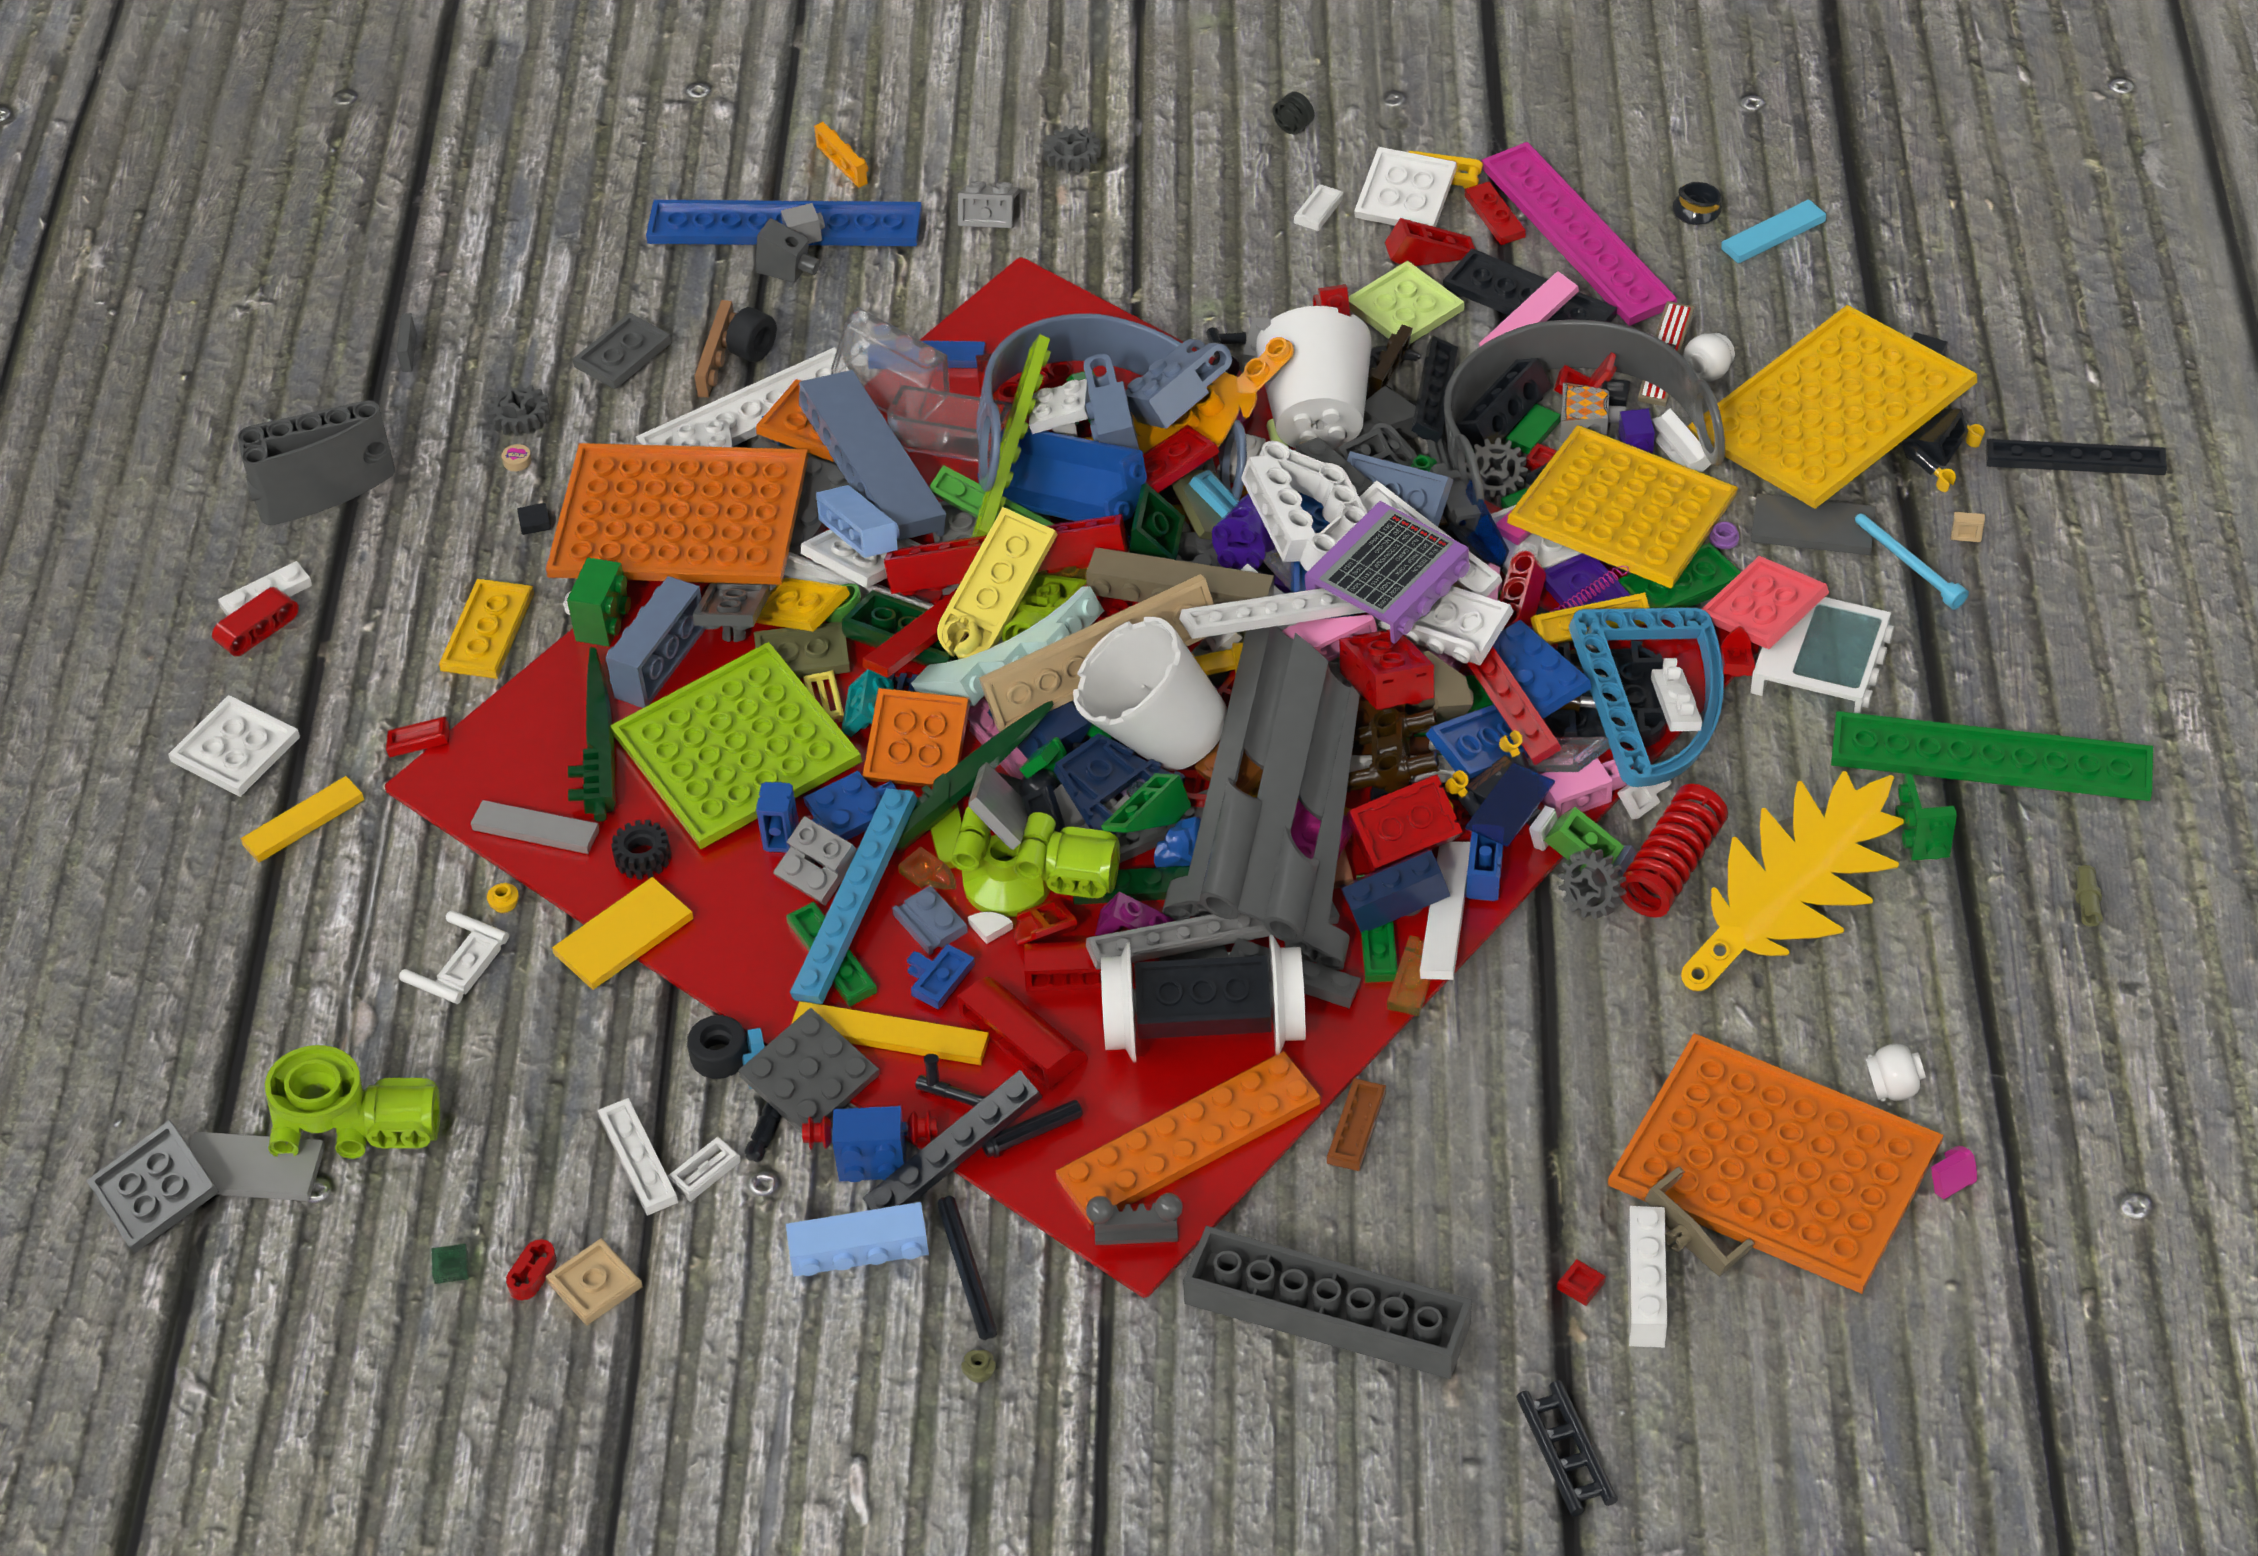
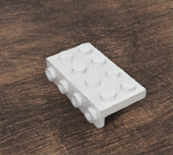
M1451 586L1447 595L1440 597L1432 605L1429 613L1421 616L1414 623L1411 631L1404 636L1415 646L1418 644L1427 647L1436 654L1441 655L1445 653L1462 663L1472 662L1481 665L1514 611L1510 604ZM1374 617L1377 631H1387L1390 629L1389 624Z

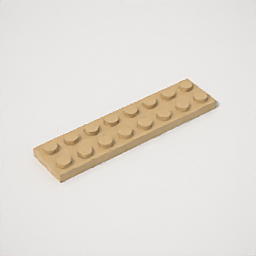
M1201 574L979 677L998 731L1001 732L1048 701H1053L1054 705L1051 710L1073 701V690L1078 689L1081 678L1077 673L1089 652L1109 632L1128 621L1133 625L1143 622L1144 617L1161 618L1177 631L1186 646L1206 638L1192 639L1179 619L1182 609L1214 605L1206 579Z

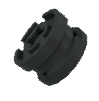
M1292 91L1273 106V116L1276 123L1283 131L1295 135L1301 132L1315 118L1312 104L1299 92Z

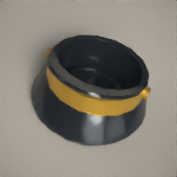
M1691 182L1679 188V195L1673 202V212L1676 217L1689 225L1709 223L1720 215L1722 209L1719 190L1703 182Z

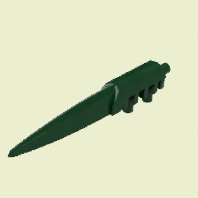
M590 647L586 697L587 749H583V765L568 766V778H583L584 784L583 789H568V801H584L585 814H594V819L601 822L606 820V813L613 812L616 804L614 734L610 727L613 724L602 665L596 648Z
M1053 701L1042 704L1018 719L972 752L949 772L941 774L934 780L933 790L925 785L922 788L924 794L918 798L894 851L899 854L902 853L952 812L955 803L973 789L979 768L987 762L995 769L1051 710L1054 705Z

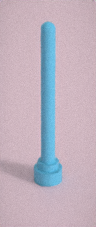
M1862 513L1856 515L1855 522L1939 590L1943 602L1952 610L1959 608L1966 601L1969 591L1959 583L1954 584L1953 582L1948 583Z

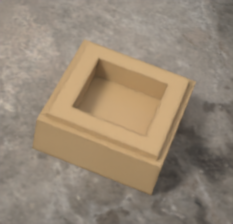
M1954 512L1951 540L1981 542L1985 514Z

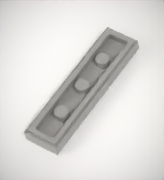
M482 800L471 821V827L474 831L586 854L589 853L600 831L597 823Z

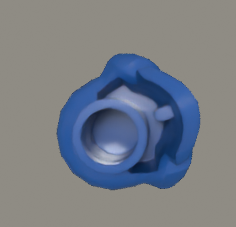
M1200 817L1178 821L1174 827L1167 831L1165 840L1157 842L1154 853L1156 867L1190 866L1201 823Z

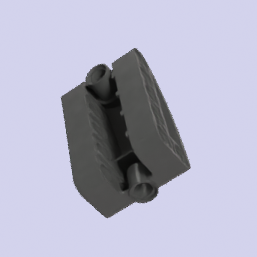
M361 401L245 427L238 433L240 453L247 474L246 480L252 501H255L261 522L266 525H276L296 520L340 505L373 489L395 473V466L380 408L374 401Z

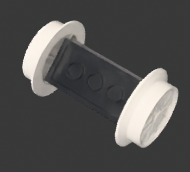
M1269 936L1271 982H1269L1268 955L1134 962L1136 989H1133L1131 944L1127 942L1121 956L1101 957L1105 1049H1126L1131 1060L1136 1062L1135 1015H1137L1138 1039L1271 1032L1272 1008L1276 1055H1279L1285 1041L1306 1039L1301 947L1280 948L1274 936Z

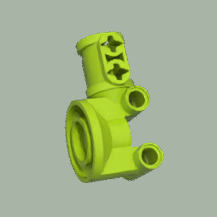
M968 806L965 810L951 862L957 869L962 870L965 895L976 909L981 912H994L1006 917H1015L1018 912L1042 904L1049 895L1050 890L1059 894L1086 898H1101L1106 893H1112L1119 868V840L1114 834L1107 831L1079 827H1066L1060 832L1054 831L1056 823L1051 816L1035 812L1028 816L1022 841L1013 850L997 835L991 836L990 828Z
M326 1045L305 1046L288 1052L273 1064L266 1076L265 1093L272 1120L268 1150L275 1157L278 1154L294 1153L293 1156L298 1154L302 1129L310 1133H323L336 1128L337 1140L335 1150L340 1156L349 1159L363 1156L367 1141L377 1148H423L430 1141H436L438 1138L440 1097L438 1086L430 1079L382 1078L375 1085H369L366 1089H363L359 1068L354 1059L346 1052Z

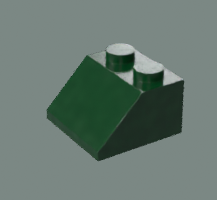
M1147 483L1141 485L1131 531L1129 553L1176 560L1185 516Z

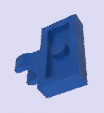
M946 944L933 961L914 951L907 959V963L911 964L907 972L919 979L911 987V996L939 1010L975 965L974 957L949 944Z

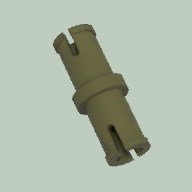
M2082 865L2078 867V870H2075L2077 882L2075 898L2080 905L2082 923L2086 926H2097L2100 924L2099 921H2103L2100 908L2102 892L2097 887L2095 868L2090 865Z

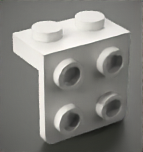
M714 419L707 423L695 425L683 424L672 429L674 446L732 447L727 420Z

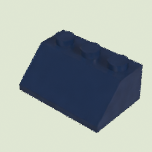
M1070 701L1049 711L1017 748L1028 759L1037 749L1053 738L1058 737L1068 755L1072 752L1073 743H1081L1092 723L1085 719L1077 710L1075 703ZM989 709L987 713H988V714L992 717V719H993V716H992L991 711H990V709Z
M1428 848L1340 886L1360 933L1365 930H1373L1376 927H1380L1450 897L1441 869L1432 851Z

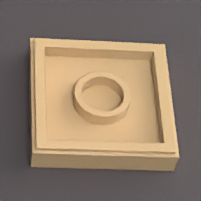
M602 1238L546 1275L547 1283L586 1326L642 1288L641 1280Z

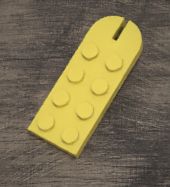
M1002 507L939 621L937 629L938 639L948 654L953 657L956 654L958 659H962L990 649L998 644L1004 627L1010 622L1057 537L1054 529Z

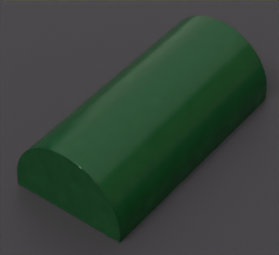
M872 590L842 619V631L846 638L877 648L928 609ZM937 640L911 661L928 666L930 664L958 660L956 654L954 657L948 654L940 641Z

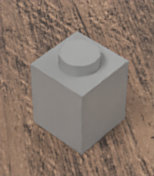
M813 203L781 210L783 225L806 237L809 244L822 241L821 229L825 228L821 212L816 213Z

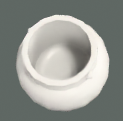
M1704 333L1690 340L1685 347L1683 357L1693 368L1698 379L1712 382L1723 377L1729 370L1731 363L1734 361L1735 351L1734 346L1726 336L1720 333Z
M1903 1044L1886 1045L1880 1048L1875 1056L1869 1054L1868 1058H1866L1878 1100L1885 1101L1886 1098H1889L1893 1101H1901L1911 1098L1918 1093L1920 1080L1926 1078L1919 1053L1911 1054L1909 1048Z

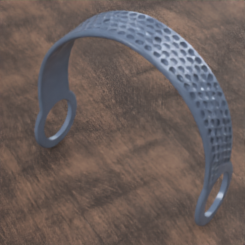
M1090 313L1050 317L1028 324L1013 332L992 353L985 371L976 418L979 445L978 469L981 488L985 492H989L993 488L999 464L1001 423L999 408L993 400V394L1004 382L1023 371L1030 346L1039 334L1050 338L1047 350L1051 351L1047 364L1064 361H1085L1088 357L1096 354H1107L1110 356L1113 366L1142 376L1149 371L1152 363L1164 359L1182 343L1160 331L1133 321ZM1236 419L1228 435L1218 448V457L1220 462V482L1239 500L1244 486L1241 477L1247 461V444L1244 427ZM991 427V453L988 467V440ZM1235 439L1237 466L1231 490L1229 467L1232 445Z

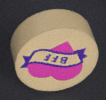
M514 444L505 448L502 452L504 467L510 471L526 469L532 461L529 448L521 444Z

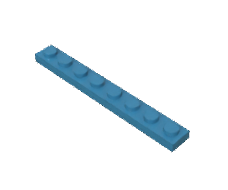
M886 788L790 991L794 1000L823 1004L916 805L918 798L914 791Z

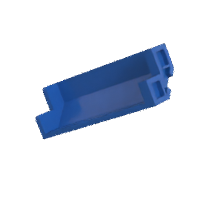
M1030 428L1027 429L1022 440L1019 439L1017 446L1021 448V452L1016 463L1011 465L1010 471L1014 473L1009 487L1007 489L1004 488L1002 496L1029 511L1073 521L1122 514L1123 521L1125 522L1133 516L1138 503L1141 485L1145 484L1147 479L1142 450L1048 431L1033 434ZM1004 429L1001 430V439L1004 433Z

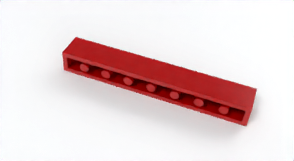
M1122 514L1048 525L1047 527L1056 531L1057 537L1037 572L1057 573L1065 567L1076 566L1078 569L1088 568L1095 547L1128 552L1129 545ZM987 535L900 548L887 552L884 565L891 594L901 593V595L907 596L915 594L918 590L929 588L930 591H939L945 589L948 585H960Z

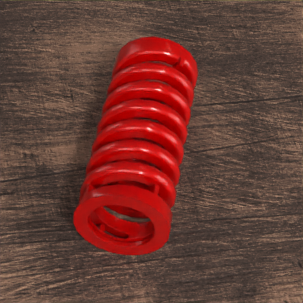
M1685 784L1678 789L1671 803L1663 812V816L1656 823V827L1652 829L1648 839L1641 846V850L1637 852L1633 862L1630 863L1626 872L1622 875V877H1626V881L1621 883L1620 887L1626 890V894L1620 897L1629 908L1641 915L1652 918L1662 917L1667 914L1675 902V896L1680 894L1683 884H1686L1689 880L1690 873L1696 869L1698 861L1703 858L1705 850L1711 845L1712 838L1716 837L1719 829L1722 828L1728 818L1727 806L1717 793L1699 784ZM1686 800H1697L1701 801L1702 804ZM1707 804L1709 807H1711L1715 812L1716 816L1709 809L1704 807V805ZM1638 882H1640L1650 892L1658 895L1660 898L1648 894L1645 890H1643V888L1640 886ZM1629 890L1638 899V901L1630 894Z

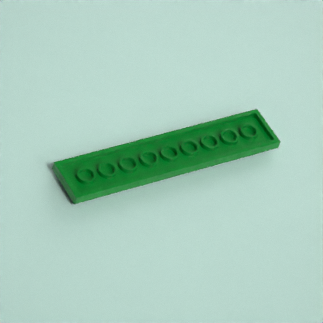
M1836 711L1831 766L1902 774L1912 773V775L2150 801L2153 783V746Z

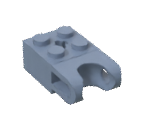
M1188 339L1164 359L1152 363L1149 371L1142 377L1132 380L1127 386L1128 389L1125 390L1130 410L1137 422L1167 429L1209 393L1206 387L1230 367L1232 357L1229 349L1219 343L1205 345L1201 340ZM1195 347L1197 351L1190 353L1191 349ZM1218 351L1220 353V361L1217 365H1211L1209 363L1210 357Z
M1096 354L1088 357L1084 361V371L1090 402H1085L1091 422L1090 428L1093 440L1140 450L1123 381L1117 382L1110 356L1107 354ZM1098 365L1104 366L1107 369L1106 374L1101 377H1096L1092 373L1093 369Z

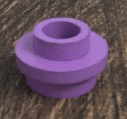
M1719 522L1710 532L1709 540L1717 548L1730 549L1738 544L1739 533L1732 523Z

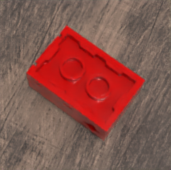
M1390 629L1352 636V638L1339 639L1340 673L1376 710L1393 708L1402 704H1419L1423 700L1434 698V664L1404 635L1395 644L1391 642Z
M1438 774L1349 810L1346 818L1370 873L1427 848L1430 850L1435 849L1461 836L1463 831L1459 822L1455 823L1457 818L1453 811V804L1449 801L1444 788H1440L1442 783Z

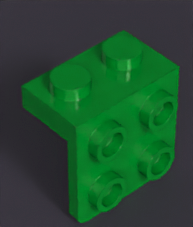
M1912 773L1904 774L1903 784L1898 786L1900 805L1895 806V816L1904 820L1901 833L1903 847L1909 849L1912 861L1950 857L1957 818L1955 807L1922 808Z

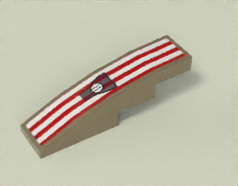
M1667 301L1655 337L1664 341L1682 355L1687 342V333L1694 316L1695 306ZM1642 380L1638 401L1666 407L1670 395L1661 388Z

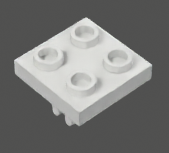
M1086 379L1080 381L1071 380L1062 386L1043 388L1033 394L1032 398L1036 399V403L1029 418V426L1033 434L1052 429L1058 434L1078 437L1076 425L1079 424V421L1088 419L1085 402H1090Z

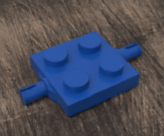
M856 771L805 796L804 802L813 815V822L842 839L848 840L867 830L886 788H896L891 780L874 788L866 782L859 771Z

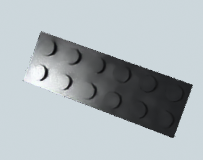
M1472 248L1443 279V287L1455 294L1509 316L1548 279ZM1578 292L1547 321L1595 320L1611 323L1617 315V307Z

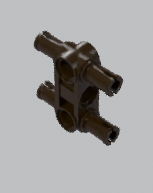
M1386 708L1376 713L1373 719L1369 721V725L1355 728L1353 748L1372 743V764H1370L1369 768L1349 772L1347 792L1350 793L1374 786L1376 789H1384L1386 792L1392 793L1407 787L1414 776L1440 771V762L1436 751L1410 758V737H1412V733L1429 730L1432 726L1439 724L1435 709L1432 708L1427 711L1407 715L1406 712L1403 713L1393 708Z

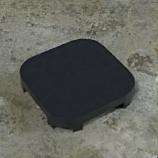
M1631 640L1630 648L1610 649L1644 747H1649L1662 739L1666 734L1667 721L1651 680L1652 669H1663V658L1661 653L1656 655L1653 651L1642 647L1643 641ZM1569 641L1558 643L1557 649H1555L1574 666H1582L1576 649L1570 650ZM1588 649L1593 653H1600L1598 649ZM1594 669L1596 674L1608 677L1604 670ZM1590 689L1583 693L1582 696L1592 697ZM1603 693L1607 700L1617 701L1612 694ZM1580 707L1579 713L1575 712V710H1556L1543 718L1563 748L1611 749L1597 708ZM1611 718L1616 725L1626 726L1620 718ZM1620 742V745L1624 749L1633 748V746L1627 742Z

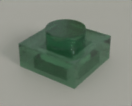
M466 1244L431 1248L434 1284L469 1279Z

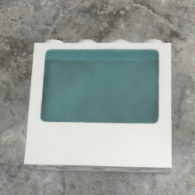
M1824 597L1770 649L1762 647L1753 671L1750 693L1763 696L1767 682L1773 681L1855 701L1854 713L1861 714L1863 707L1869 708L1873 690H1869L1870 686L1876 687L1880 669L1876 667L1878 664L1883 665L1885 661L1887 647H1884V644H1890L1892 640L1894 626L1889 625L1891 612Z

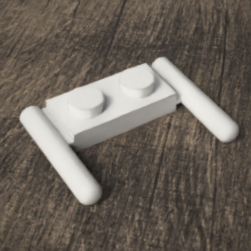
M451 910L446 914L447 922L469 930L471 933L437 975V980H431L407 969L400 972L399 979L402 982L459 1004L463 994L466 995L499 953L501 945L508 941L509 933Z

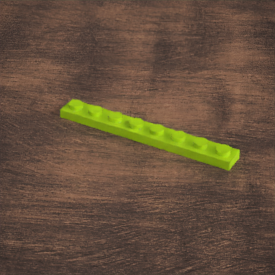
M1041 334L1030 346L1001 439L996 480L993 488L984 494L971 537L987 535L995 522L996 514L1000 513L1005 504L1006 497L1002 496L1004 488L1007 489L1013 478L1014 473L1010 471L1012 464L1016 463L1020 455L1021 448L1017 445L1019 439L1022 440L1028 429L1029 424L1025 422L1027 415L1031 414L1035 406L1036 399L1032 398L1033 393L1039 389L1042 383L1043 375L1040 374L1041 367L1046 366L1051 351L1047 350L1050 338Z

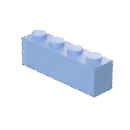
M846 485L816 492L819 520L864 558L898 550L897 539H899L900 533L897 523L851 486Z
M921 1202L786 1224L789 1255L794 1277L801 1275L812 1276L819 1272L832 1270H847L851 1267L868 1264L880 1265L887 1261L915 1259L919 1256L929 1255Z

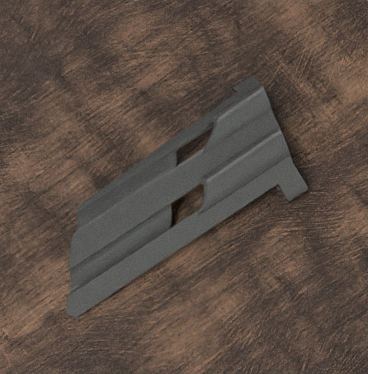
M1278 626L1247 630L1188 876L1170 881L1164 902L1163 914L1173 918L1175 921L1190 919L1191 916L1200 917L1211 914L1224 919H1236L1240 913L1262 921L1269 933L1285 942V948L1301 947L1303 960L1315 962L1318 965L1339 971L1344 968L1350 937L1343 930L1329 924L1360 694L1353 686L1347 687L1343 685L1332 674L1328 666L1329 661L1297 633H1295L1294 639L1286 636ZM1243 752L1257 766L1263 769L1257 798L1244 793L1236 787ZM1298 799L1313 816L1321 820L1312 859L1306 857L1298 849L1291 836V827Z

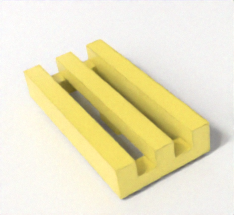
M834 671L803 676L805 687L813 696L814 692L811 682L817 681L823 709L832 720L838 719L839 722H843L844 712ZM825 679H829L836 708L834 711H830L823 683Z

